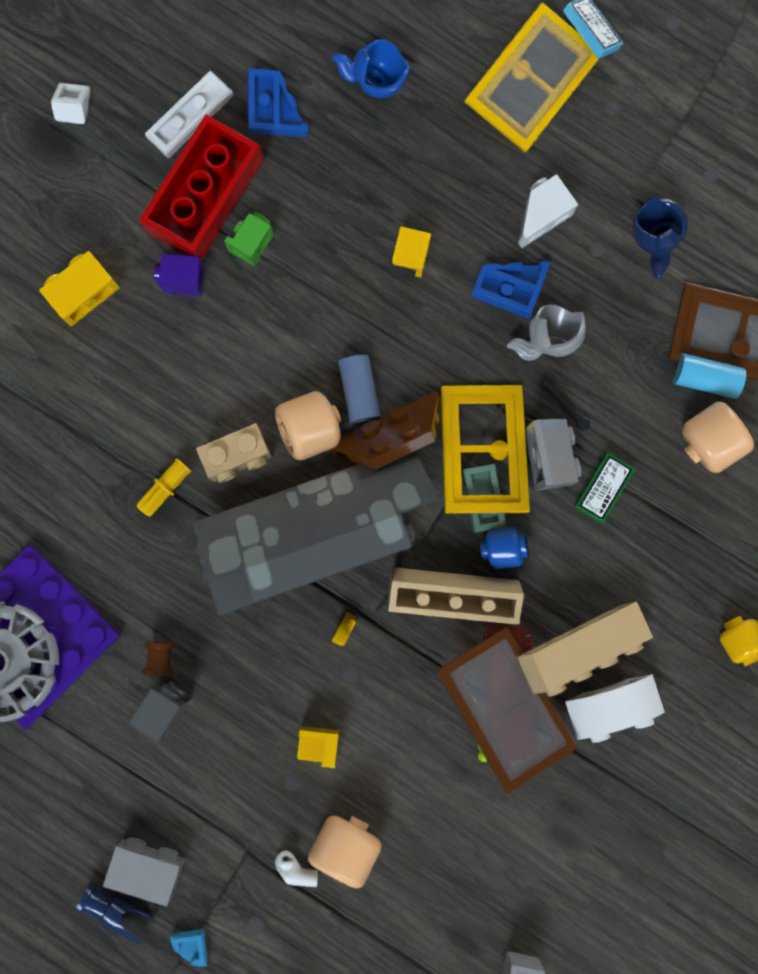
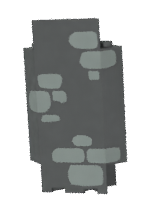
M414 451L377 470L366 467L365 464L361 463L192 522L198 540L196 546L199 562L204 570V574H202L203 584H209L219 616L239 611L241 608L269 599L272 596L402 551V553L408 551L412 547L411 542L416 538L410 521H403L401 514L439 501L417 452Z

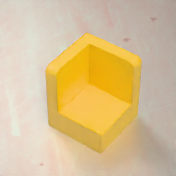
M400 226L392 263L416 270L415 277L421 278L431 233Z
M301 726L298 735L297 758L305 761L322 762V767L335 768L339 730Z

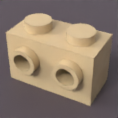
M256 423L196 448L208 478L213 482L218 480L219 483L235 478L237 476L236 472L246 468L249 471L260 468L267 464V459L272 458L262 432Z

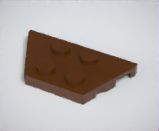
M435 391L406 406L397 407L390 414L377 420L368 421L361 428L340 437L339 444L330 449L334 456H338L341 453L346 454L349 461L357 464L363 463L366 467L377 470L435 442V427L439 421L437 407L441 406L438 392Z

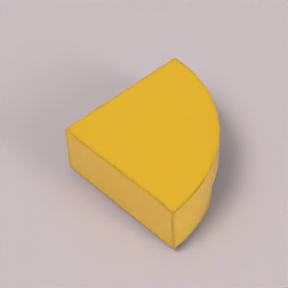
M347 611L332 642L340 646L345 645L357 621L356 615Z

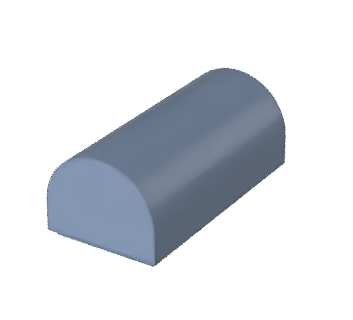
M355 355L339 360L338 365L350 424L381 418L369 356Z

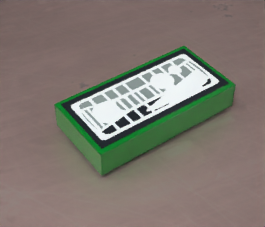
M606 453L574 508L597 522L604 523L635 469L613 455Z

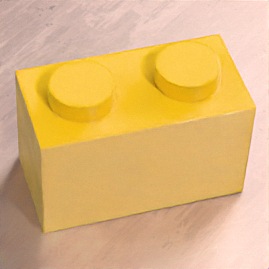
M87 251L85 254L75 256L70 261L69 266L60 274L57 273L50 276L39 291L59 316L72 327L120 289V287L91 252Z

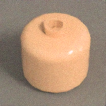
M313 391L276 407L275 418L280 435L287 450L294 459L305 460L332 449L339 444L341 437L339 423H341L340 414L336 406H331L328 399L321 392Z
M715 402L688 420L682 427V435L688 445L684 450L695 464L700 461L712 473L722 472L749 454L754 448L753 438L744 423L723 402Z
M330 816L325 820L308 854V861L313 867L347 886L358 889L363 887L381 851V842L376 836L367 832L369 826L367 823L351 816L349 822L338 816Z

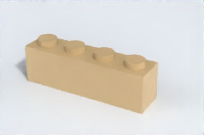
M391 567L388 612L519 625L524 593L519 580Z
M636 601L619 605L517 656L533 694L547 693L549 697L566 690L565 684L571 680L580 682L593 675L591 670L598 666L600 669L616 664L618 662L617 656L623 653L631 655L644 648L642 643L653 638Z

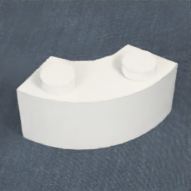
M653 674L624 679L607 687L583 692L565 701L577 740L590 738L592 743L607 740L611 737L610 733L635 726L636 729L649 727L654 724L653 718L665 713Z

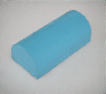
M681 353L672 383L737 399L745 384L746 369Z

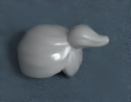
M545 305L539 309L530 321L529 336L531 340L527 341L523 338H516L507 343V348L515 350L521 359L527 361L539 358L542 353L555 357L567 356L579 348L585 339L586 325L584 313L577 311L572 313L557 305Z

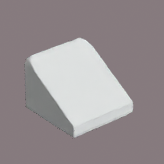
M59 83L51 100L55 120L84 124L87 118L90 87Z

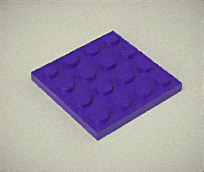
M29 545L0 573V602H5L6 606L14 607L16 604L24 606L35 612L45 621L43 626L48 633L53 632L57 642L59 665H55L54 677H56V681L45 700L38 707L34 705L28 709L27 715L15 719L24 730L30 728L122 636L33 545ZM1 620L0 629L9 628L10 620ZM31 632L23 637L29 646L37 641ZM0 654L1 671L5 666V658L2 654ZM35 662V667L31 674L40 675L42 663ZM21 687L13 692L19 700L25 696Z

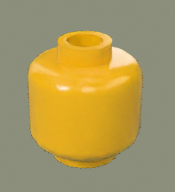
M739 616L725 623L723 626L726 631L721 634L720 642L731 661L736 664L743 663L745 667L757 662L758 622L755 619L743 621L742 617Z

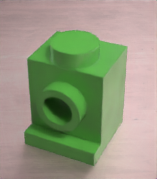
M258 212L249 213L244 221L240 220L235 226L232 234L234 238L232 239L227 236L224 242L230 253L255 267L274 236L270 221Z

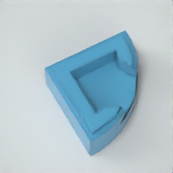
M205 929L171 934L170 941L176 953H179L181 957L191 962L190 964L194 966L205 967L208 965Z

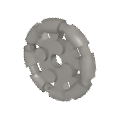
M0 602V624L3 619L10 620L9 628L0 629V654L5 658V666L0 671V722H8L27 715L28 709L34 705L38 707L48 696L56 681L54 670L55 665H59V651L53 632L48 633L43 626L45 621L39 615L24 606L16 604L12 607L6 606L5 602ZM30 632L37 640L31 646L23 638ZM35 662L42 663L40 675L31 674L34 670ZM21 687L25 696L19 700L13 692Z

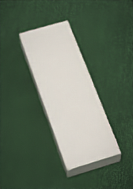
M209 71L145 133L147 139L169 159L192 137L205 114L212 117L233 97L232 90L212 71Z

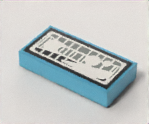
M575 0L568 3L564 8V14L598 59L618 51L622 46V40L592 0Z

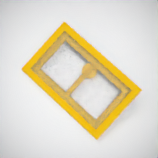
M542 2L464 102L520 149L527 152L595 65L598 58L582 36Z

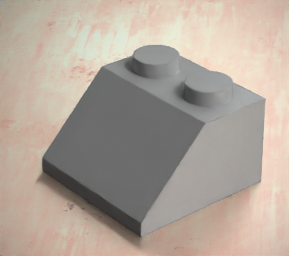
M566 419L533 420L525 428V440L535 492L578 483V477L581 476V466L579 459L573 456L572 446L575 445L573 428L568 427Z

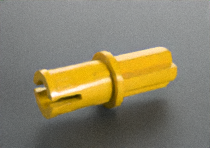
M176 458L175 462L159 479H154L156 483L137 503L138 509L145 515L152 516L170 495L172 497L175 495L173 491L192 471Z

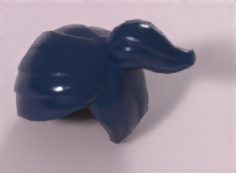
M657 196L650 197L636 213L633 219L632 230L637 244L651 254L650 266L653 270L654 278L661 279L670 264L669 252L675 249L685 237L688 221L684 209L678 203Z

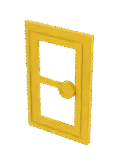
M522 385L441 386L445 513H529ZM459 404H505L507 443L497 440L491 445H460ZM490 452L491 457L495 460H503L508 456L510 495H462L461 453Z

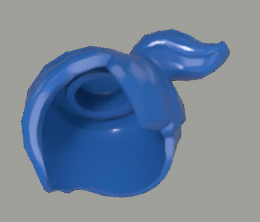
M384 39L375 40L359 49L354 62L344 54H333L332 60L336 62L343 79L353 83L359 82L363 91L375 98H386L397 93L410 74V66L403 59L399 49L392 42Z

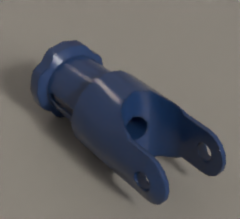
M90 883L75 910L77 913L82 911L99 919L100 925L136 943H143V941L123 929L121 917L125 913L135 912L151 921H155L150 914L117 896L109 897L96 890L93 883Z

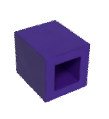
M161 254L160 264L155 265V282L158 283L159 287L166 294L201 296L204 265L198 256Z

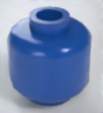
M515 525L490 529L486 534V540L480 542L483 560L489 559L490 565L494 569L519 567L523 564L524 558L529 557L526 533L520 532Z

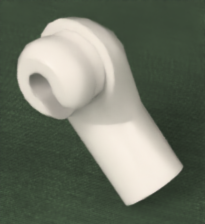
M289 851L279 853L275 860V866L287 884L317 887L318 870L302 869L295 856Z

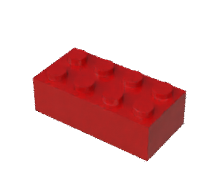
M205 114L139 219L146 233L186 256H198L202 261L262 165L264 159L261 146Z

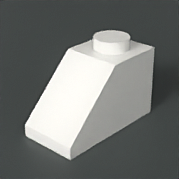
M557 174L549 180L546 177L538 180L530 188L531 192L526 202L518 243L521 248L571 217L578 206V203Z

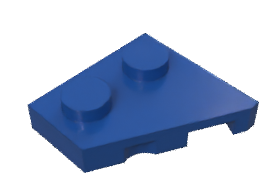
M249 68L248 133L307 137L308 126L306 123H303L296 109L297 104L293 96L287 91L286 83L280 71Z
M541 261L539 265L522 266V262L509 263L505 266L484 264L471 297L529 319L550 262Z

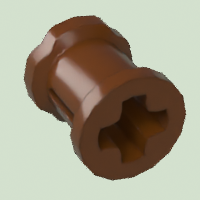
M145 642L148 654L147 668L143 669V675L172 676L173 670L169 668L170 651L174 648V642Z

